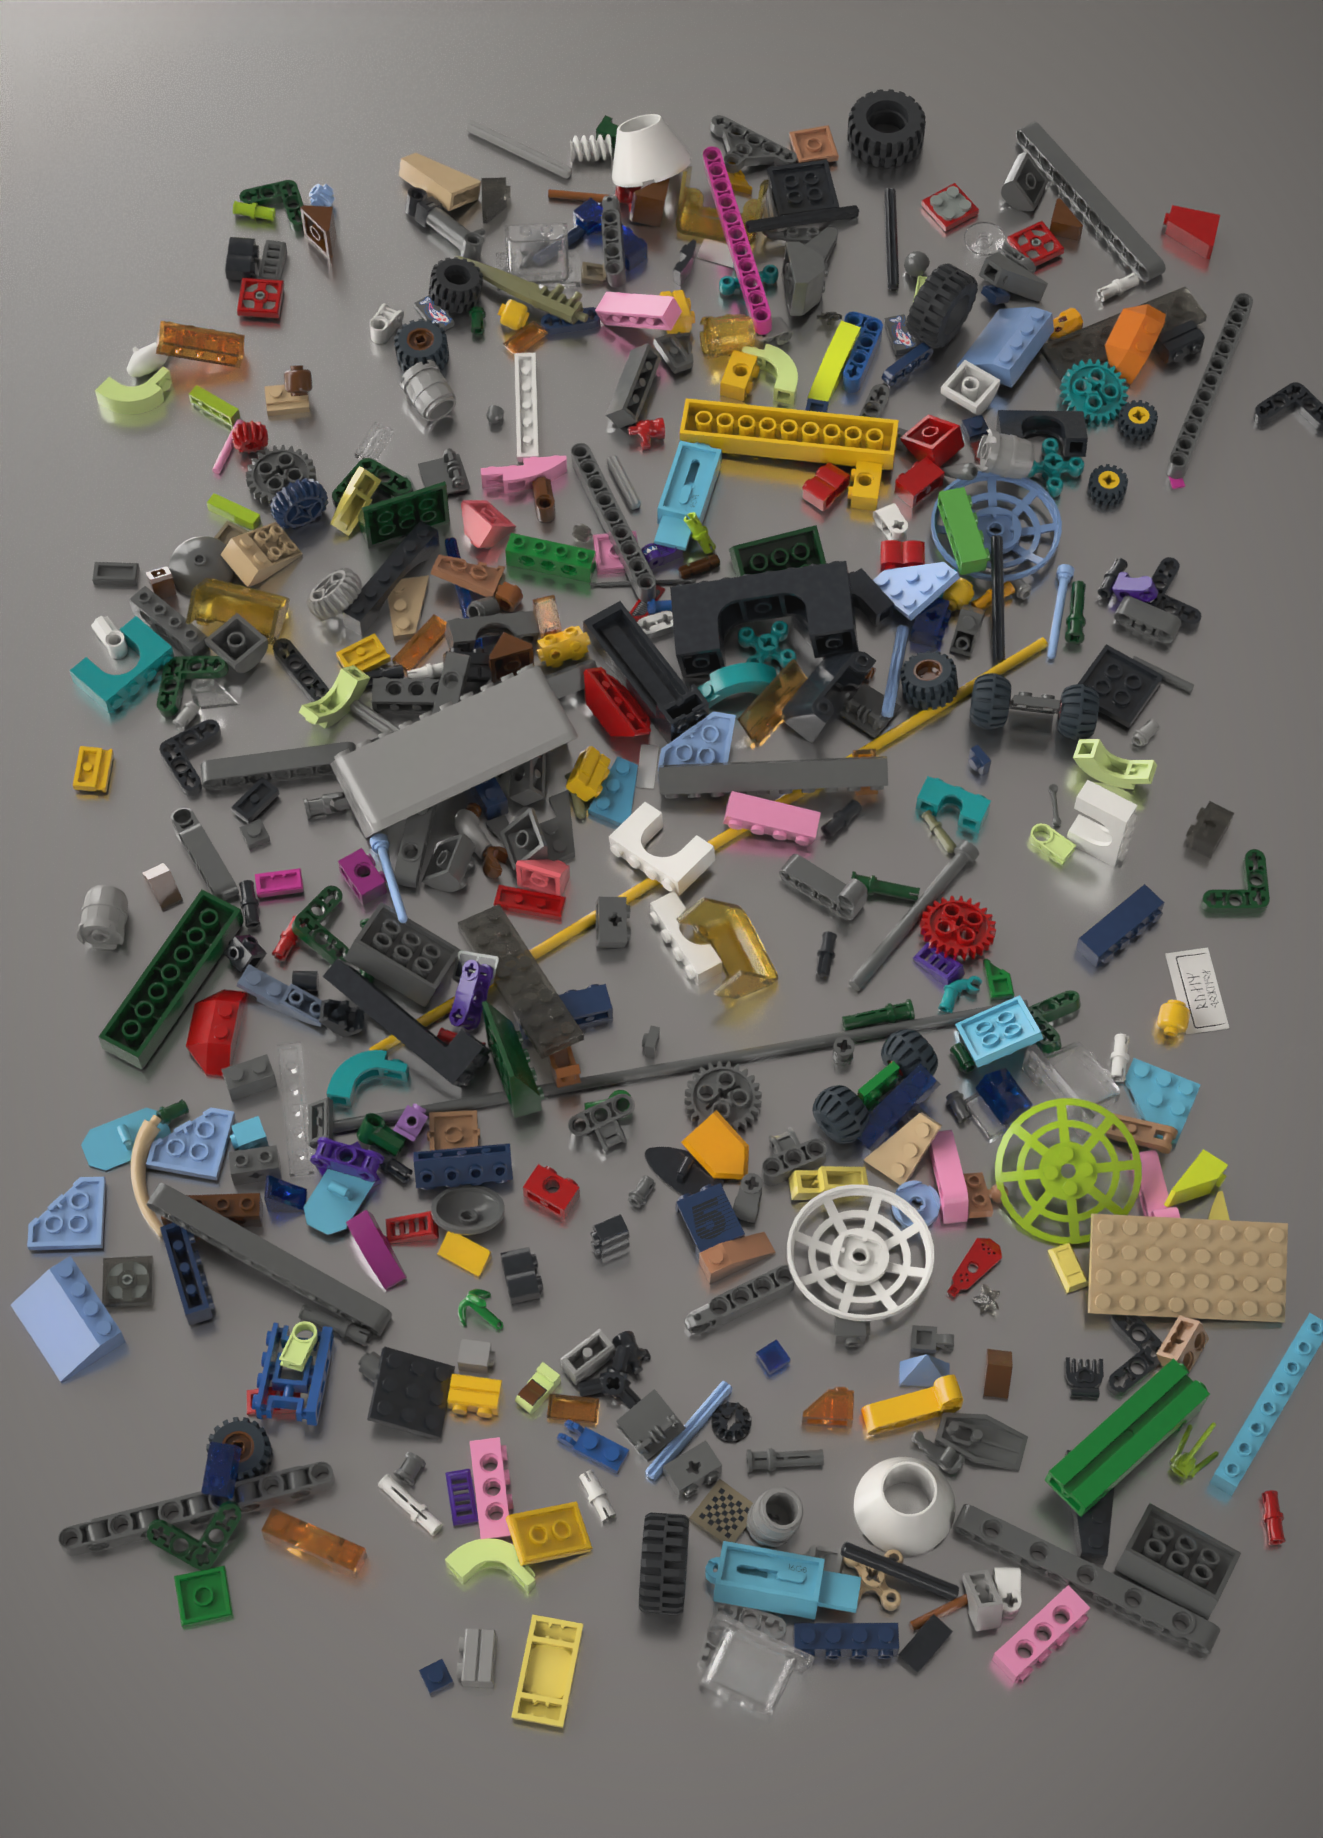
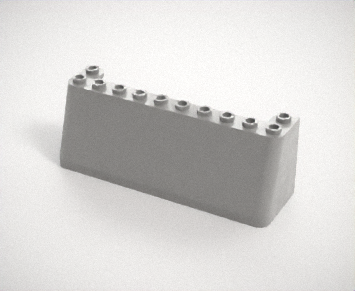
M532 663L517 671L516 676L510 673L500 678L502 682L495 686L491 682L480 687L482 692L474 695L473 692H469L461 696V701L454 705L452 701L441 705V711L433 714L432 711H428L420 715V720L415 723L409 720L398 725L400 728L398 731L392 733L389 729L379 734V739L372 743L368 739L357 744L359 748L350 752L348 748L334 756L335 760L330 765L365 838L578 738L572 723L539 666L534 667Z

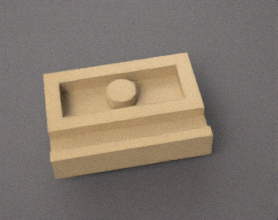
M285 385L265 386L268 416L310 412L308 395L291 396V393L285 391Z

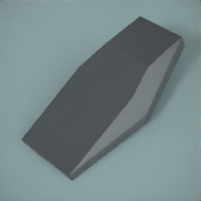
M943 1412L935 1441L945 1447L953 1448L956 1453L963 1454L966 1459L974 1463L1019 1471L1028 1436L987 1414Z

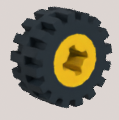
M1132 400L1131 404L1127 402L1125 407L1121 408L1119 414V431L1121 433L1124 432L1123 436L1125 437L1130 436V440L1137 438V441H1141V438L1145 440L1148 436L1151 437L1157 425V410H1154L1155 407L1153 405L1149 406V402L1142 403V400L1138 402Z
M1106 464L1105 467L1100 465L1098 469L1095 468L1093 473L1091 472L1088 483V493L1091 494L1092 500L1096 499L1098 504L1103 502L1102 505L1107 503L1114 505V502L1119 503L1120 500H1123L1128 486V478L1126 473H1122L1123 469H1116V465L1110 467V464Z

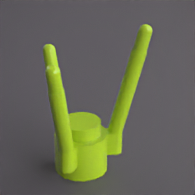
M1211 1423L1189 1453L1184 1452L1181 1454L1193 1428L1191 1424L1187 1426L1176 1453L1170 1460L1172 1463L1170 1468L1174 1473L1183 1479H1187L1188 1476L1193 1478L1200 1469L1219 1455L1215 1451L1195 1466L1196 1459L1193 1456L1216 1427V1423Z

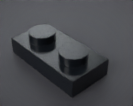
M261 777L231 807V810L249 824L280 794L279 789Z

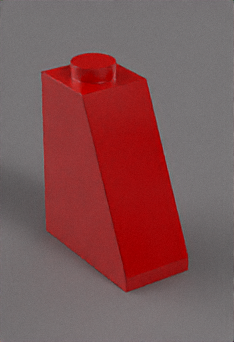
M1172 205L1170 213L1165 214L1163 225L1167 226L1165 234L1210 260L1220 215Z

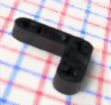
M1298 382L1290 383L1256 406L1254 411V420L1263 425L1272 422L1294 407L1317 430L1323 432V404L1304 385ZM1281 400L1285 405L1277 406L1274 401ZM1312 404L1315 407V409L1308 410L1304 407V405Z
M1166 557L1160 562L1152 576L1153 582L1162 581L1166 586L1164 588L1156 587L1158 589V596L1151 603H1145L1166 611L1165 607L1167 606L1175 607L1177 611L1171 614L1181 620V627L1188 630L1196 629L1202 617L1200 611L1166 595L1176 579L1180 564L1175 558ZM1169 566H1171L1172 568H1171L1170 571L1168 572V575H1166V574H1165L1166 568H1168ZM1190 616L1194 617L1191 621L1188 620Z
M213 719L205 720L165 740L159 748L166 766L181 790L188 796L200 793L202 783L187 755L219 739L221 736L220 726ZM210 728L211 730H214V732L210 733L209 731H207V729ZM188 737L196 738L194 744L187 745L184 743ZM167 749L174 750L175 758H172ZM180 763L187 766L184 771L178 772L175 770L176 765ZM188 776L193 784L195 783L194 787L187 784L186 778Z
M1111 1314V1324L1137 1351L1132 1358L1110 1375L1107 1383L1110 1393L1116 1396H1123L1161 1366L1158 1357H1152L1151 1353L1152 1350H1159L1163 1342L1138 1316L1127 1315L1126 1321L1123 1319L1119 1321L1117 1320L1118 1315ZM1132 1322H1134L1135 1324H1133L1127 1331L1126 1329L1128 1324L1131 1325ZM1141 1330L1146 1338L1143 1341H1137L1133 1338L1132 1332ZM1149 1340L1152 1341L1151 1344H1150V1346L1147 1345V1343L1149 1342ZM1133 1363H1140L1144 1367V1372L1142 1374H1135L1131 1370V1365ZM1127 1374L1129 1378L1125 1380L1123 1388L1121 1386L1115 1387V1379L1121 1381Z

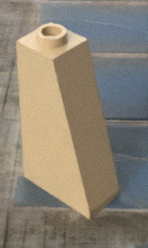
M418 153L401 158L399 177L412 186L425 190L428 197L433 196L448 211L479 199L480 180Z

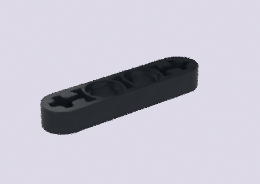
M280 638L274 642L273 652L275 658L311 702L321 699L320 696H316V687L317 691L325 696L329 688L293 643L286 638ZM281 647L287 649L288 657H286L283 650H279ZM293 661H299L302 663L301 666L296 669L291 668L289 666L290 663ZM306 676L314 678L313 682L309 684L303 683L302 679Z

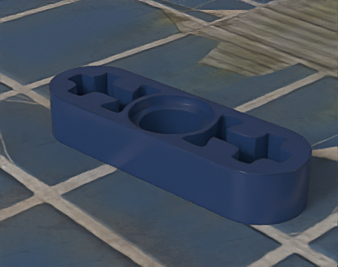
M588 307L583 308V313L589 315L586 322L578 320L573 325L551 314H546L541 318V330L547 335L594 329L601 324V320L595 311L596 308Z
M925 343L919 344L889 366L882 374V380L890 387L894 386L927 362L933 354V349Z

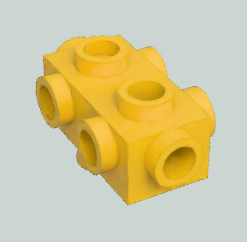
M570 626L562 632L549 634L537 640L539 649L536 652L540 662L544 661L547 667L556 668L561 666L563 661L570 658L572 660L583 658L584 653L589 652L587 646L591 645L587 632L583 633L579 626Z

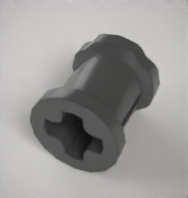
M842 1036L837 1038L833 1045L832 1058L836 1064L845 1066L853 1060L855 1044L849 1037Z
M408 1451L405 1454L406 1459L399 1470L396 1469L394 1471V1475L402 1482L412 1486L421 1467H425L426 1463L421 1457Z

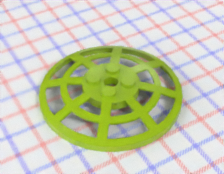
M1059 1098L1033 1106L1010 1125L997 1151L995 1180L997 1189L1001 1192V1201L1004 1207L1023 1229L1049 1242L1080 1244L1090 1242L1091 1233L1080 1236L1079 1221L1091 1218V1214H1098L1104 1208L1114 1215L1129 1214L1139 1194L1142 1180V1164L1139 1150L1132 1134L1117 1116L1104 1107L1090 1101L1076 1098ZM1066 1105L1085 1107L1100 1113L1106 1118L1097 1129L1081 1121L1068 1120ZM1051 1107L1057 1108L1058 1121L1042 1126L1032 1135L1020 1126L1037 1112ZM1113 1124L1126 1138L1133 1160L1119 1161L1113 1145L1104 1135ZM1068 1127L1079 1128L1092 1135L1083 1145L1070 1142ZM1059 1128L1060 1143L1048 1149L1037 1140L1045 1133ZM1015 1134L1025 1142L1018 1157L1017 1171L1002 1172L1006 1147L1012 1135ZM1099 1141L1107 1149L1111 1162L1096 1163L1091 1150ZM1032 1147L1042 1156L1039 1169L1024 1170L1026 1156ZM1071 1164L1075 1167L1076 1172L1072 1178L1062 1176L1061 1168L1063 1165ZM1134 1170L1132 1192L1128 1202L1122 1209L1111 1199L1118 1187L1120 1171ZM1112 1172L1111 1185L1105 1195L1094 1185L1098 1173ZM1040 1179L1046 1191L1038 1201L1029 1192L1025 1180ZM1018 1181L1024 1198L1032 1207L1024 1218L1016 1212L1010 1203L1003 1182ZM1088 1193L1099 1202L1092 1209L1078 1214L1076 1199ZM1053 1197L1066 1200L1068 1215L1054 1213L1045 1207ZM1039 1214L1055 1221L1069 1222L1070 1237L1051 1235L1036 1229L1031 1224Z

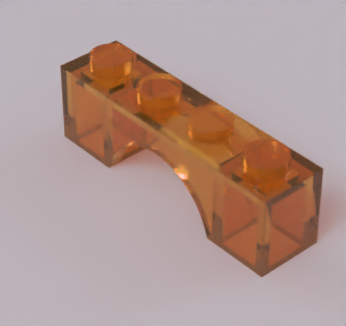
M272 1508L261 1530L265 1540L285 1549H297L325 1562L333 1570L357 1579L367 1558L364 1547L275 1508Z

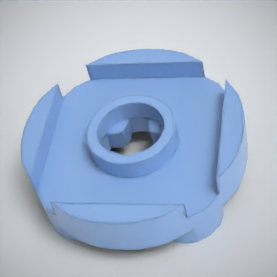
M914 1180L905 1182L898 1187L895 1194L906 1200L910 1205H912V1200L922 1203L917 1212L924 1219L927 1227L936 1221L941 1204L939 1195L932 1186L929 1185L928 1187L922 1184L921 1181ZM891 1205L895 1219L901 1223L903 1228L906 1229L913 1224L910 1218L901 1210Z

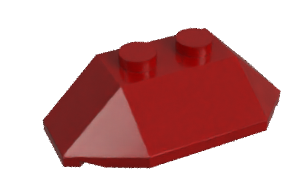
M602 667L585 669L586 705L610 736L634 737L647 735L651 732L650 718L623 684L607 674L606 670Z
M223 989L194 1005L186 1048L206 1076L224 1078L221 1069L233 1066L247 992Z

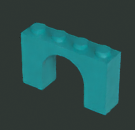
M137 616L120 628L126 644L140 656L138 664L131 671L120 675L108 674L87 657L69 670L73 683L107 713L119 708L123 701L129 696L136 694L147 681L153 680L156 674L164 668V665L174 657L172 646Z

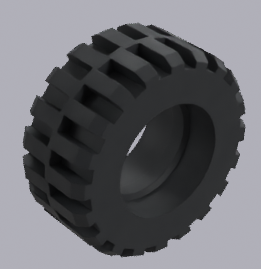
M880 89L875 93L871 91L865 94V97H860L857 103L853 104L849 113L847 140L849 141L850 149L854 151L858 158H862V161L867 164L872 163L875 167L884 166V168H890L893 165L895 167L901 166L903 162L906 164L912 160V157L914 158L919 154L924 142L926 116L918 102L915 103L913 97L910 95L907 97L901 91L899 93L894 92L893 89H888V91ZM879 124H890L901 130L894 133H882L872 127Z
M950 263L939 265L926 278L925 283L920 287L918 294L913 300L914 302L909 310L910 313L907 316L906 327L908 333L934 349L943 348L948 345L950 340H953L956 333L960 331L963 323L968 318L969 312L972 310V305L976 300L978 292L976 279Z
M653 1512L645 1515L639 1585V1609L644 1613L679 1615L684 1610L689 1539V1518L686 1515Z

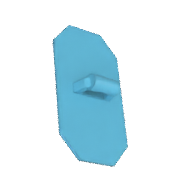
M146 1107L90 1129L81 1144L89 1166L107 1171L130 1162L134 1141L144 1119L150 1121L152 1116L156 1115L157 1110ZM159 1123L157 1126L160 1132L155 1140L160 1137L162 1139L171 1134L170 1128L166 1123Z
M346 1157L342 1161L347 1162L350 1161L352 1158ZM327 1169L303 1207L307 1225L326 1235L345 1230L347 1228L346 1222L354 1217L375 1181L369 1182L355 1176Z

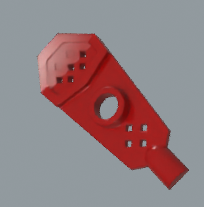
M977 1238L952 1276L953 1284L947 1290V1293L955 1297L960 1290H968L987 1271L1002 1259L1000 1245L991 1238ZM975 1265L978 1270L972 1273L968 1267Z

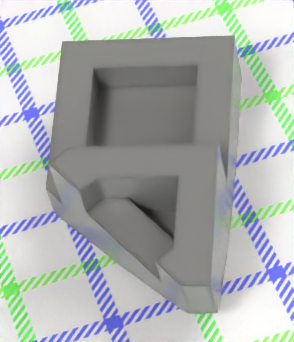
M813 1545L804 1554L805 1556L825 1559L824 1571L842 1574L844 1561L843 1556L840 1554L841 1548L816 1547Z

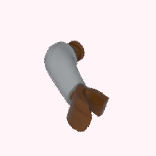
M469 803L465 809L459 810L456 814L455 829L459 835L464 834L470 838L475 845L474 852L481 859L485 858L482 865L485 875L493 879L498 878L503 871L498 861L504 864L507 862V851L503 847L492 846L479 827L478 818L482 814V808L476 803Z

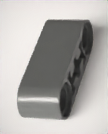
M1130 596L1122 599L1114 614V619L1119 624L1163 643H1171L1182 624L1177 616Z

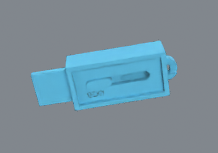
M680 440L657 508V524H659L654 544L671 548L677 547V549L686 551L692 532L684 522V517L686 516L690 519L687 514L695 512L700 522L703 523L721 467V449L712 448L704 443H690Z
M723 1541L720 1557L710 1559L705 1567L707 1580L715 1584L714 1602L814 1620L816 1618L817 1606L856 1613L861 1577L824 1571L825 1559L727 1541Z

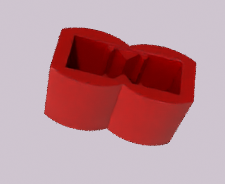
M830 462L825 466H821L817 470L816 475L804 483L802 487L803 499L820 510L825 511L847 489L850 483V475Z
M886 540L881 542V573L888 569L925 565V542L917 540L904 542Z

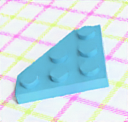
M1133 1058L1124 1082L1127 1088L1130 1089L1135 1099L1134 1103L1145 1121L1168 1125L1177 1129L1176 1139L1171 1142L1172 1147L1175 1148L1201 1084ZM1157 1135L1156 1138L1162 1139L1163 1136H1162V1135Z

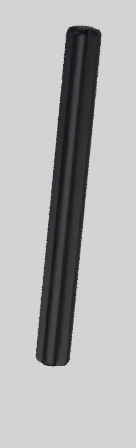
M886 188L884 196L888 288L896 290L899 288L896 190L894 188Z
M857 205L749 220L746 222L745 229L747 233L856 218L859 216V209Z
M994 535L991 537L993 661L1001 663L1005 660L1003 537Z

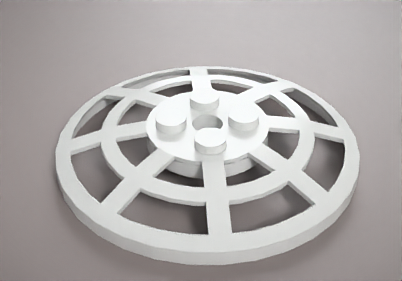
M845 1185L824 1191L811 1199L800 1210L790 1228L787 1241V1261L796 1285L814 1305L839 1318L853 1321H874L900 1313L920 1297L927 1287L932 1274L934 1244L924 1219L903 1198L879 1187ZM847 1196L872 1197L868 1211L849 1210L838 1213L833 1200ZM881 1201H885L901 1210L910 1218L913 1224L900 1231L893 1222L878 1214ZM824 1205L829 1218L819 1225L813 1236L810 1237L799 1232L800 1226L807 1216L819 1206ZM853 1218L866 1219L863 1228L847 1230L843 1220ZM875 1222L887 1228L894 1236L884 1241L878 1234L873 1232ZM834 1225L839 1236L834 1240L833 1244L830 1245L819 1241L823 1233ZM917 1233H920L925 1247V1268L910 1266L911 1252L907 1239ZM795 1241L809 1247L808 1261L811 1274L799 1277L794 1261ZM897 1245H900L902 1250L903 1265L889 1262V1250ZM816 1250L830 1255V1267L818 1270ZM857 1252L863 1253L866 1259L864 1261H856L853 1258V1254ZM885 1272L899 1274L900 1276L896 1282L887 1290L879 1282V1279ZM837 1275L846 1282L844 1292L841 1293L832 1288L825 1279ZM907 1276L922 1278L920 1285L913 1295L903 1304L897 1306L890 1296L901 1288ZM818 1282L827 1293L841 1300L838 1310L818 1300L805 1286ZM870 1285L876 1294L869 1297L853 1296L856 1286ZM881 1301L888 1310L871 1315L848 1313L851 1303L870 1304Z

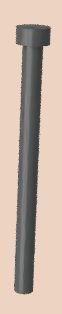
M962 840L954 849L955 856L850 979L849 984L853 989L860 991L922 917L923 912H926L927 906L933 904V901L939 897L965 864L971 865L979 856V851L972 843Z

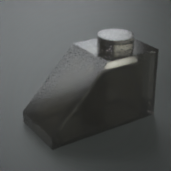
M506 177L481 178L483 224H487L507 207V198H511V186H506Z

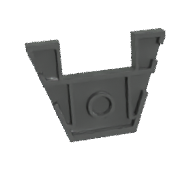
M568 790L549 797V803L556 817L539 824L547 844L548 859L552 861L559 860L563 862L575 857ZM505 814L486 821L487 829L493 832L504 845L500 832L509 825Z

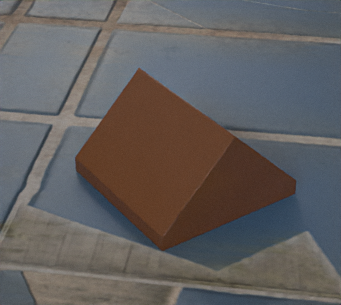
M670 178L657 183H651L634 192L629 218L632 222L660 227Z
M303 205L300 209L304 235L331 259L336 240L333 207Z
M503 632L489 655L491 681L493 683L501 681L500 678L510 673L516 676L517 671L521 670V668L532 663L534 665L532 644Z

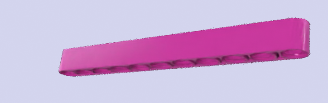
M710 146L703 151L704 170L753 329L757 334L764 335L772 329L770 307L721 151L717 147Z

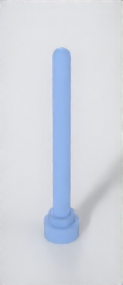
M1061 564L1057 567L1056 577L1059 581L1047 653L1049 659L1056 657L1067 587L1074 577L1075 569L1068 564Z
M378 833L370 838L371 848L379 855L400 923H405L408 917L387 853L390 846L386 834Z

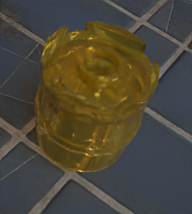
M725 314L717 317H702L700 325H704V331H700V342L703 353L708 354L707 359L717 358L718 356H731L733 350L742 352L744 346H755V329L750 316L745 314Z

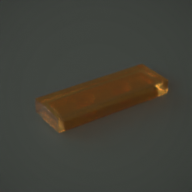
M433 614L392 658L393 663L397 666L402 664L403 670L406 672L407 670L415 669L445 637L447 622Z

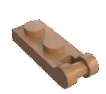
M1113 1113L1125 1124L1132 1134L1136 1145L1157 1149L1164 1154L1170 1153L1172 1149L1171 1142L1176 1139L1177 1129L1168 1125ZM1114 1124L1105 1133L1109 1139L1128 1143ZM1157 1135H1162V1136H1163L1162 1139H1158V1138H1156V1137H1157Z

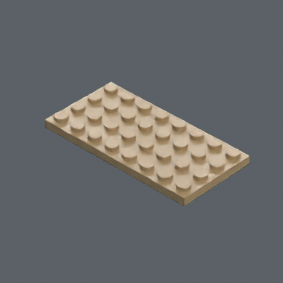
M1091 1214L1088 1313L1179 1317L1180 1315L1199 1319L1285 1323L1288 1223Z

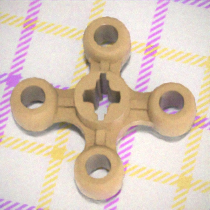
M891 1549L884 1554L885 1557L895 1558L897 1562L903 1564L904 1559L900 1551ZM843 1557L844 1563L848 1567L857 1570L859 1577H861L858 1603L861 1596L869 1592L876 1593L880 1597L882 1607L888 1611H894L900 1606L901 1595L896 1589L887 1586L885 1582L887 1574ZM868 1575L870 1577L877 1576L876 1582L873 1579L868 1581ZM892 1597L895 1601L889 1602L887 1598Z

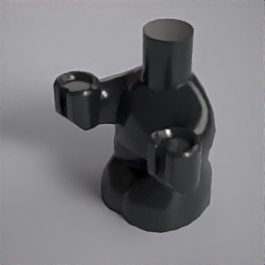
M624 1331L613 1338L612 1344L616 1350L618 1345L631 1348L632 1352L628 1365L631 1366L634 1374L640 1373L643 1370L640 1360L642 1359L645 1362L647 1359H651L648 1349L638 1347L632 1331Z

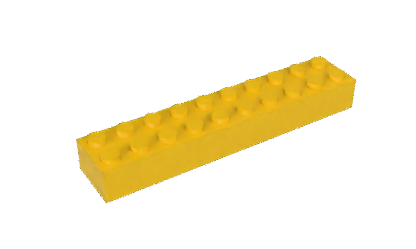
M686 398L679 434L681 441L704 443L712 448L721 449L722 453L817 463L830 462L836 465L855 467L858 460L882 463V469L893 470L899 420Z

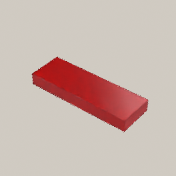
M498 885L493 905L495 909L562 921L566 897Z

